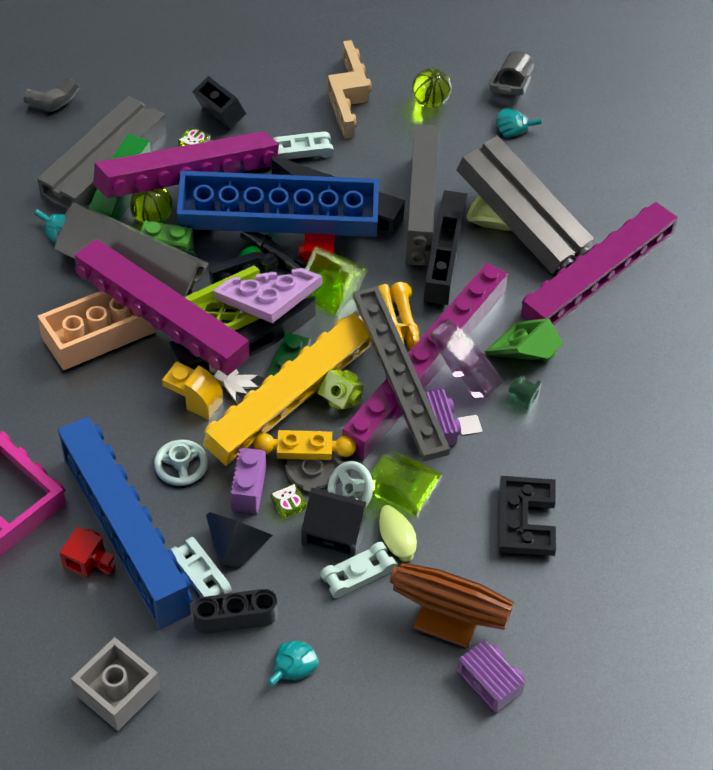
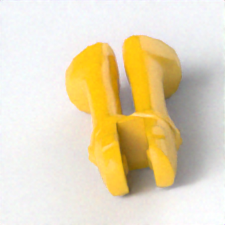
M403 282L394 283L390 289L388 284L380 285L378 288L403 344L404 340H406L411 350L420 340V332L412 318L409 299L412 297L411 287ZM392 302L397 305L402 323L398 324Z

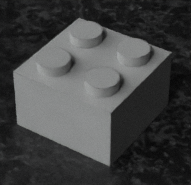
M115 637L71 678L75 695L117 731L160 690L158 672Z

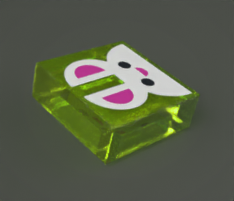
M191 126L179 138L178 146L211 141V135Z
M296 483L270 493V498L282 519L306 510L307 502Z

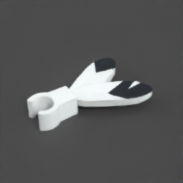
M209 365V371L215 373L213 376L220 386L225 387L238 405L247 394L244 389L260 388L265 380L258 375L227 376Z

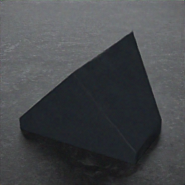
M211 512L206 514L219 562L237 569L273 536L237 520Z

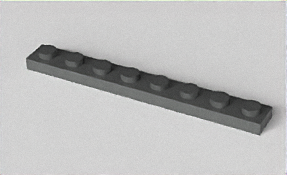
M378 286L353 292V300L423 462L449 455L450 447Z

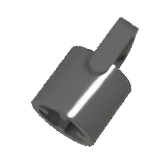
M521 51L509 53L501 69L495 71L489 82L490 91L509 95H523L531 81L530 74L534 68L532 58Z

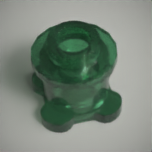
M521 376L519 379L514 378L508 392L512 393L511 399L517 398L527 403L525 409L530 410L539 396L542 382L538 380L536 384L525 380L524 376Z

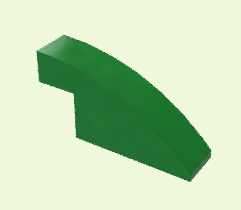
M128 134L112 159L151 152L150 141ZM97 189L90 208L119 221L139 193L106 199Z

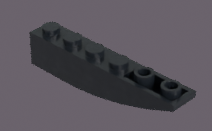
M273 156L271 159L273 175L335 177ZM379 192L377 231L390 236L394 235L404 218L405 200Z
M447 190L443 192L427 270L423 302L449 304L468 193Z
M314 296L303 299L274 323L260 318L235 330L249 340V357L284 339L286 332H295L315 317L316 299ZM169 342L173 364L177 361L194 370L199 365L210 372V364L194 356L189 349L180 343Z

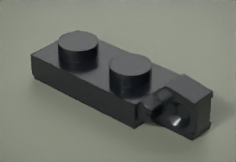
M272 251L265 254L251 252L213 265L208 268L210 283L212 285L252 266H256L260 270V274L270 272L278 268V259Z

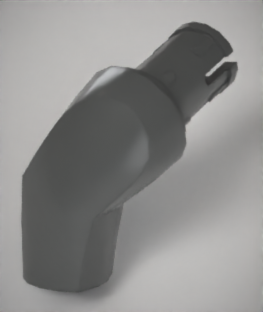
M67 77L57 88L50 89L45 93L27 88L24 94L33 96V98L24 96L23 100L25 103L42 106L46 112H54L68 104L81 86L73 79Z

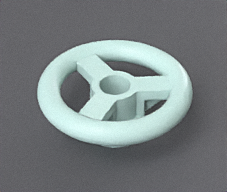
M174 440L166 443L158 450L154 458V469L158 477L165 483L174 486L190 485L198 481L205 474L208 467V457L205 450L199 444L190 440ZM199 456V468L194 474L188 476L187 468L189 462ZM162 462L173 465L179 471L180 478L168 475L163 470Z
M356 461L340 464L331 474L327 490L336 494V483L338 478H340L343 484L342 496L356 497L361 501H365L367 507L373 494V481L370 472L364 465ZM353 469L358 471L364 480L350 478L347 470Z

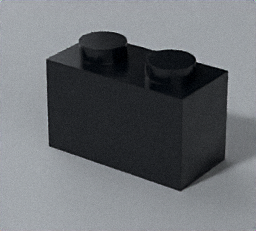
M209 76L192 91L201 107L230 130L247 114L238 98Z

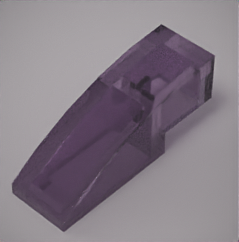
M446 319L429 334L454 377H462L474 398L488 397L503 383L497 371L482 351L450 319Z

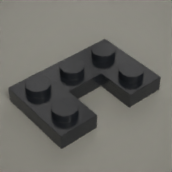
M500 477L499 552L555 556L556 526L528 524V507L555 508L556 479Z

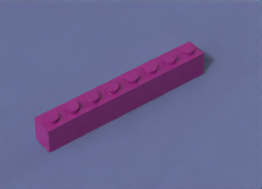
M265 131L95 162L93 184L106 199L179 185L181 171L239 173L272 166V157L278 156L279 144Z
M654 202L648 208L644 207L636 217L628 219L617 231L609 233L607 238L601 243L594 244L585 255L578 256L569 267L562 268L550 281L546 280L533 294H527L522 301L520 317L525 321L549 318L554 326L674 234L678 217L658 202Z
M95 239L74 255L75 270L79 277L88 280L99 291L113 297L118 304H123L132 310L137 317H142L151 323L156 330H161L170 336L175 343H180L189 349L194 356L208 362L213 369L219 370L228 376L249 358L248 339L98 239Z

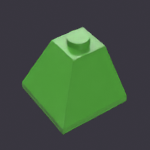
M549 318L515 322L486 349L485 353L487 356L549 360L556 355V350L564 343Z

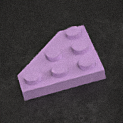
M299 268L292 269V274L277 276L276 272L256 274V279L241 281V277H234L213 290L214 299L274 323L322 285V276Z

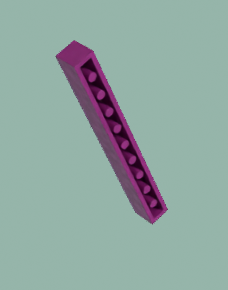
M486 263L409 351L408 355L423 389H425L505 294L508 273ZM387 378L342 430V436H348L356 443L354 455L362 460L366 459L403 415Z

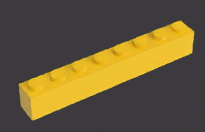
M354 313L345 319L343 317L340 318L332 330L328 333L326 331L323 332L311 347H304L298 354V357L293 361L288 360L275 376H268L259 389L248 392L239 405H233L225 412L223 418L218 422L212 421L204 431L203 446L225 466L237 458L238 449L249 448L257 435L267 433L318 391L328 370L340 369L342 371L371 347L372 342L363 321Z

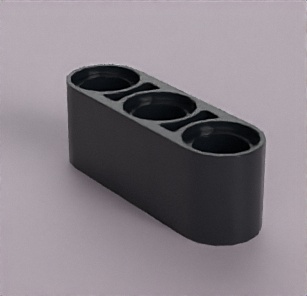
M269 589L206 596L199 598L193 605L195 628L203 634L268 626L274 623L278 617L277 596ZM263 605L270 606L268 609H260L259 607ZM234 609L241 610L239 613H231L230 611ZM205 613H210V614H212L210 617H202V616H201V615H203V614H205Z

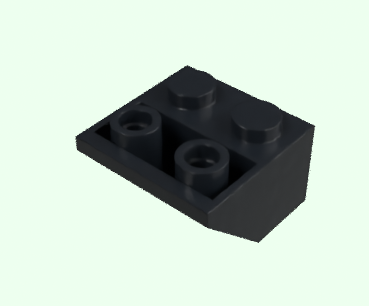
M311 488L301 530V545L347 558L356 556L365 532L366 502L356 497L334 494L326 489Z

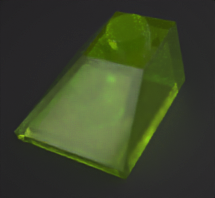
M315 247L305 270L321 275L322 285L306 298L314 296L316 304L335 314H339L353 298V292L359 290L368 269L348 258Z
M397 451L383 454L370 473L373 481L372 495L417 516L441 479L442 473Z

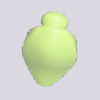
M385 505L381 509L379 518L382 539L387 548L394 555L398 556L401 561L409 562L414 558L417 547L416 533L413 526L400 512L390 505Z

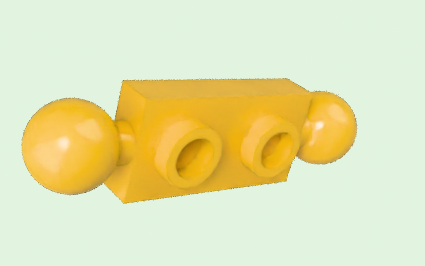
M278 430V439H273L267 433H261L255 437L253 442L254 449L264 450L266 452L265 455L273 450H277V459L332 460V451H336L342 457H349L356 451V443L350 437L341 436L336 441H333L332 432Z

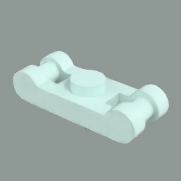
M328 132L273 138L279 144L277 157L288 160L320 155L324 158H329L334 155L333 145L330 144L331 137Z
M194 537L186 539L184 545L178 548L176 546L171 548L177 559L178 568L181 572L184 571L190 584L197 591L200 598L232 592L227 579ZM189 554L193 555V556L189 557L188 559L185 558V556H187V555H189ZM213 580L216 585L208 588L206 583Z
M377 542L370 549L335 566L329 565L323 568L319 575L323 582L329 584V591L333 598H339L391 573L394 567L398 565L393 557L388 556V549L384 543ZM378 560L380 564L373 566L371 562ZM344 576L346 580L340 581L338 578Z

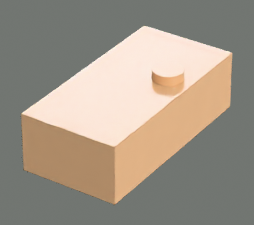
M101 291L38 315L41 338L63 371L157 332L151 323L142 317H137L132 310L123 304H118L113 297Z

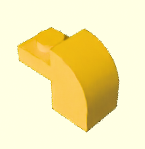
M176 361L162 379L164 387L185 396L187 410L208 420L223 402L222 388L219 382L210 372L199 365L194 370Z

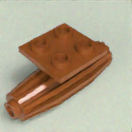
M402 563L400 568L394 567L390 577V583L394 584L393 590L422 606L413 629L469 648L477 625L505 630L514 605L513 601L482 584L436 568Z

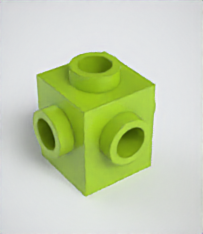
M340 369L328 370L317 393L329 400L328 404L335 409L354 408L362 399V390L365 384L358 381V376L350 371L344 370L343 372Z

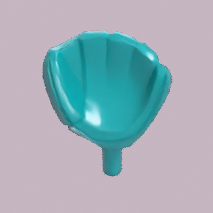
M508 108L502 109L496 119L497 127L505 138L523 134L529 130V126L543 124L542 118L528 121L527 117L522 113Z
M37 209L34 215L46 222L44 226L46 236L56 244L57 234L62 230L66 220L65 215L53 214L48 217Z
M296 640L282 643L275 655V674L267 681L268 686L272 687L280 679L296 681L312 674L319 665V660L313 648L305 644V642Z

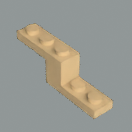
M352 40L343 41V61L347 72L328 75V95L344 139L353 138L354 128H357L356 116L351 114V105L368 102L369 92H372L371 81L369 78L366 79L365 65L360 63L359 50L354 48Z

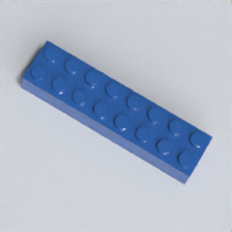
M181 171L177 204L178 225L186 226L187 228L191 227L195 230L293 234L313 233L377 237L379 179Z
M87 416L59 428L58 434L64 461L159 630L191 615L190 603L193 602V599L188 590L191 588L190 581L184 571L180 573L177 569L178 562L171 549L167 551L163 545L165 539L160 529L153 528L151 524L152 517L146 506L141 507L139 504L140 497L135 486L129 487L126 481L128 477L125 469L121 464L117 466L115 463L116 456L111 445L105 446L103 442L104 436L99 425H93Z

